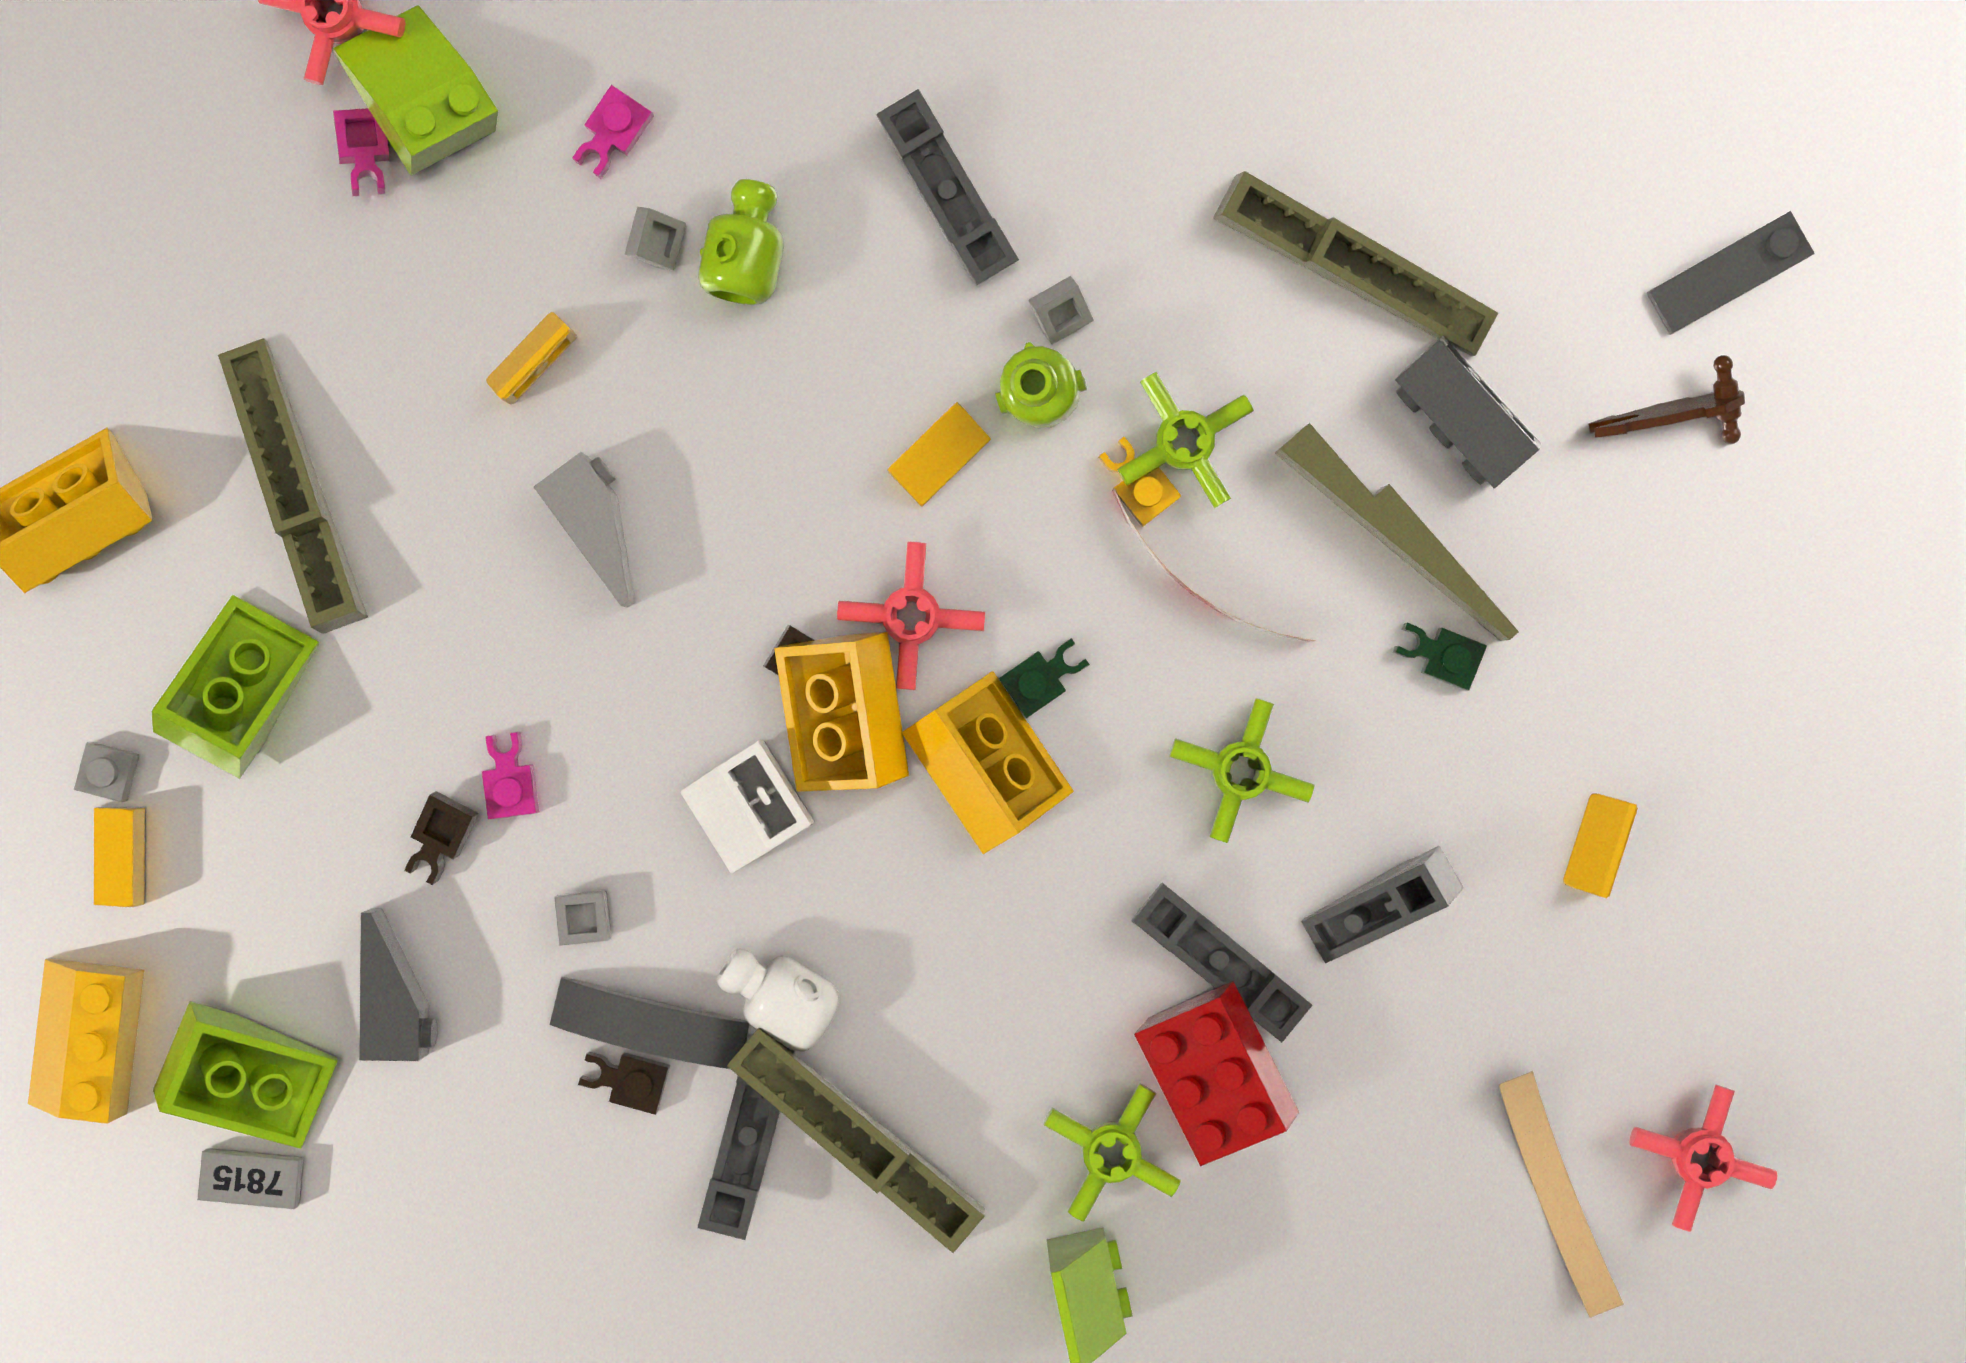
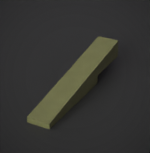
M1246 171L1235 176L1213 219L1437 338L1444 336L1452 346L1470 356H1476L1498 315V312L1338 219L1334 217L1330 219L1325 218Z
M262 338L219 354L218 357L275 533L283 539L311 628L324 634L368 618L268 342Z
M1310 423L1275 452L1278 457L1500 641L1511 640L1519 633L1515 626L1393 487L1388 484L1373 495Z
M760 1028L756 1030L728 1063L727 1067L877 1194L879 1191L952 1253L958 1249L985 1217V1208Z

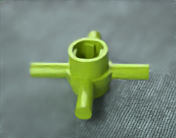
M1157 372L1141 380V385L1163 422L1156 433V446L1117 469L1124 483L1128 486L1167 463L1176 469H1191L1214 508L1231 499L1208 458L1215 447V434L1254 411L1248 398L1242 395L1204 417L1195 411H1179ZM1183 425L1188 429H1193L1192 432L1197 438L1196 445L1198 448L1192 453L1185 447L1176 450L1172 444V441L1178 436L1177 430L1181 429Z
M1256 698L1242 741L1230 743L1219 752L1176 738L1173 742L1169 757L1211 770L1215 784L1224 793L1210 834L1211 838L1228 843L1242 800L1254 798L1265 789L1309 803L1312 797L1314 784L1273 771L1269 757L1260 748L1274 706L1273 703ZM1239 756L1247 757V764L1251 769H1255V775L1253 779L1243 778L1240 784H1236L1231 781V766L1233 762L1239 759Z
M1139 1084L1118 1123H1103L1092 1130L1054 1108L1048 1113L1043 1123L1044 1126L1083 1147V1160L1089 1174L1067 1211L1076 1219L1085 1221L1106 1182H1122L1133 1175L1170 1197L1177 1191L1181 1180L1144 1160L1141 1156V1145L1134 1133L1154 1099L1155 1091L1143 1084ZM1116 1140L1120 1141L1125 1146L1122 1149L1123 1155L1119 1158L1120 1163L1116 1165H1110L1109 1161L1104 1160L1101 1154L1094 1153L1098 1152L1102 1144L1110 1148L1115 1145Z

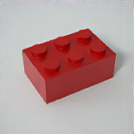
M1234 981L1149 1017L1134 1033L1200 1166L1287 1132L1299 1114V1110Z

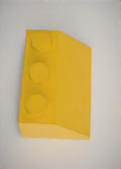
M108 427L0 488V568L24 593L40 584L50 583L61 572L83 560L94 558L102 549L125 536H132L138 533L146 524L152 521L147 493Z
M888 632L850 634L774 648L797 792L876 789L909 776L904 738L901 733L903 731Z
M994 671L901 732L983 854L1020 833L1074 792Z
M50 958L45 959L28 1097L29 1105L58 1118L106 1124L127 1114L144 978L143 969Z

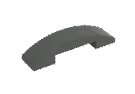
M915 90L877 113L876 116L910 178L975 284H981L1019 261L997 221L990 215L944 137V131L920 90Z
M1164 883L1159 885L1131 920L1213 987L1218 988L1234 981L1252 1019L1281 1043L1313 1006Z
M561 977L549 1025L587 1038L639 1052L730 1069L727 1065L745 1045L750 1024L746 1020L704 1010L702 1013L612 992L609 991L608 987Z
M787 1048L789 1051L795 1054L794 1050ZM737 1076L736 1088L697 1228L746 1240L780 1111Z

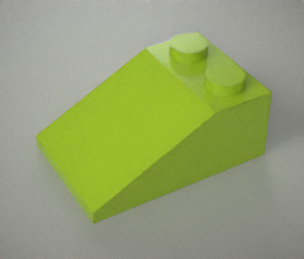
M419 5L397 15V17L404 18L406 23L405 31L401 38L368 30L333 48V53L411 176L494 133L498 116L497 108L471 67Z
M232 595L152 709L153 732L240 779L268 738L319 646V641Z
M190 1001L153 1088L159 1112L301 1149L338 1060L335 1056L237 1014Z
M1103 1227L1047 1239L1050 1272L1070 1363L1094 1362L1127 1334L1124 1318L1133 1317L1127 1288L1117 1289L1113 1274L1114 1270L1122 1269L1116 1240L1106 1241Z

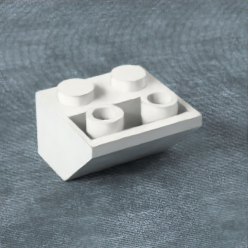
M764 740L752 744L680 791L731 874L814 823L813 818Z

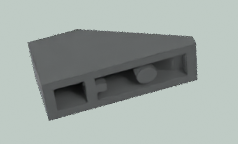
M1789 211L1647 292V295L1671 335L1815 253L1794 215Z
M1437 846L1385 872L1309 915L1301 922L1326 964L1449 907L1464 887L1441 847Z
M372 908L361 912L359 1060L419 1061L429 1054V1048L435 1047L437 1038L435 1018H429L428 1001L383 909Z

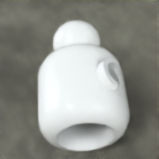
M735 949L724 963L716 980L719 987L725 992L731 994L739 993L747 998L744 1006V1016L750 1025L756 1029L760 1028L773 1039L794 1051H807L817 1043L831 1023L839 1004V994L835 986L786 956L776 957L765 968L757 963L755 956L748 950Z

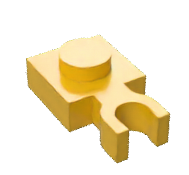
M1125 437L1118 441L1119 445L1126 452V459L1123 462H1112L1105 452L1098 457L1111 472L1119 474L1118 468L1135 459L1134 449ZM1159 467L1128 486L1122 481L1114 487L1120 500L1142 527L1181 497V494Z

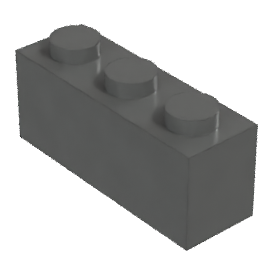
M1444 336L1440 337L1395 379L1401 386L1396 391L1400 399L1414 413L1419 409L1425 412L1434 422L1429 427L1432 434L1447 449L1453 444L1466 457V460L1462 462L1463 467L1480 485L1487 481L1495 489L1540 450V441Z

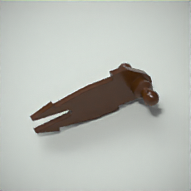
M1720 355L1713 363L1717 373V381L1713 384L1714 393L1660 403L1617 416L1612 415L1589 423V432H1594L1595 438L1627 434L1630 431L1664 426L1701 417L1711 418L1716 416L1723 425L1721 433L1723 441L1728 444H1734L1741 438V431L1738 428L1737 420L1742 415L1741 406L1745 404V394L1739 390L1738 381L1732 377V359L1727 355Z

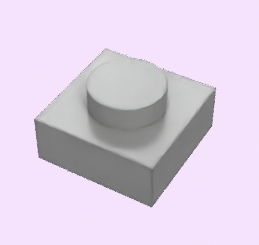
M637 207L625 255L662 269L674 270L686 223L650 208Z
M1071 276L1028 300L1045 336L1051 344L1058 342L1094 321L1079 286Z
M87 742L74 790L119 802L128 801L140 754L94 742Z
M606 890L557 895L554 897L559 946L608 941L611 939Z

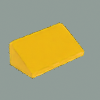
M550 312L486 379L487 384L503 401L510 405L514 404L577 339V334L554 312Z
M956 402L887 471L923 507L991 438L967 411Z
M1597 793L1591 794L1563 878L1565 885L1606 899L1610 897L1638 810L1636 804Z
M94 808V905L117 907L144 905L145 808Z

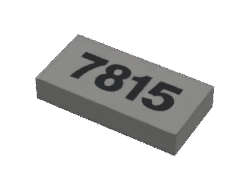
M205 1149L202 1151L197 1200L295 1209L299 1206L303 1158Z

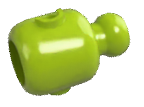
M741 179L734 185L731 191V201L734 205L733 214L715 216L708 223L704 247L700 249L701 261L698 279L704 291L714 297L734 303L758 305L766 302L774 293L784 249V240L777 227L767 222L769 213L777 204L775 188L764 182Z
M1031 342L1025 344L1024 349L1015 353L1004 366L1000 378V392L995 393L1002 414L1009 412L1024 424L1036 428L1053 427L1067 420L1076 409L1081 392L1087 390V386L1081 369L1075 370L1073 364L1058 351L1044 346L1035 347Z

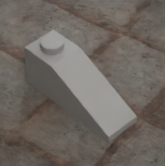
M580 452L536 484L534 489L620 606L629 607L635 602L618 498L609 485L616 479L599 456L591 460L589 456Z

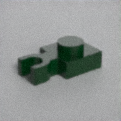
M1404 623L1402 630L1413 633L1417 639V644L1410 651L1400 646H1395L1393 653L1406 658L1422 657L1426 661L1421 673L1469 691L1487 645L1445 628H1438L1433 640L1428 638L1423 629L1410 623Z
M1072 638L1056 650L1054 658L1049 662H1046L1041 653L1037 651L999 678L1026 718L1066 691L1058 678L1067 673L1075 674L1090 665L1086 659L1076 666H1069L1064 662L1063 654L1065 650L1075 645Z

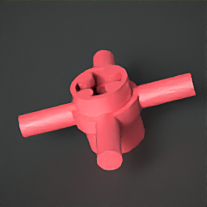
M258 0L259 4L301 13L304 24L315 35L304 80L316 85L324 84L334 43L342 44L362 34L364 29L400 38L405 31L406 23L404 18L364 9L360 0ZM334 3L343 5L340 15L335 11L329 12L328 8Z
M907 542L904 588L893 592L885 604L852 601L838 602L837 620L882 623L888 634L899 642L897 689L916 690L919 644L929 640L938 628L984 631L985 612L939 608L935 598L923 589L927 543ZM915 602L917 608L920 611H925L926 614L925 621H919L915 625V630L905 629L904 622L898 619L899 610L904 609L907 603Z
M1715 1085L1702 1128H1688L1682 1130L1674 1138L1634 1127L1630 1135L1629 1144L1631 1146L1671 1158L1676 1172L1685 1181L1672 1222L1673 1226L1691 1232L1704 1188L1708 1189L1719 1186L1730 1177L1768 1189H1773L1777 1181L1776 1170L1735 1158L1732 1146L1721 1135L1735 1091L1720 1085ZM1710 1146H1712L1713 1151H1709ZM1694 1151L1702 1155L1709 1151V1158L1706 1161L1708 1165L1703 1169L1698 1163L1691 1162Z

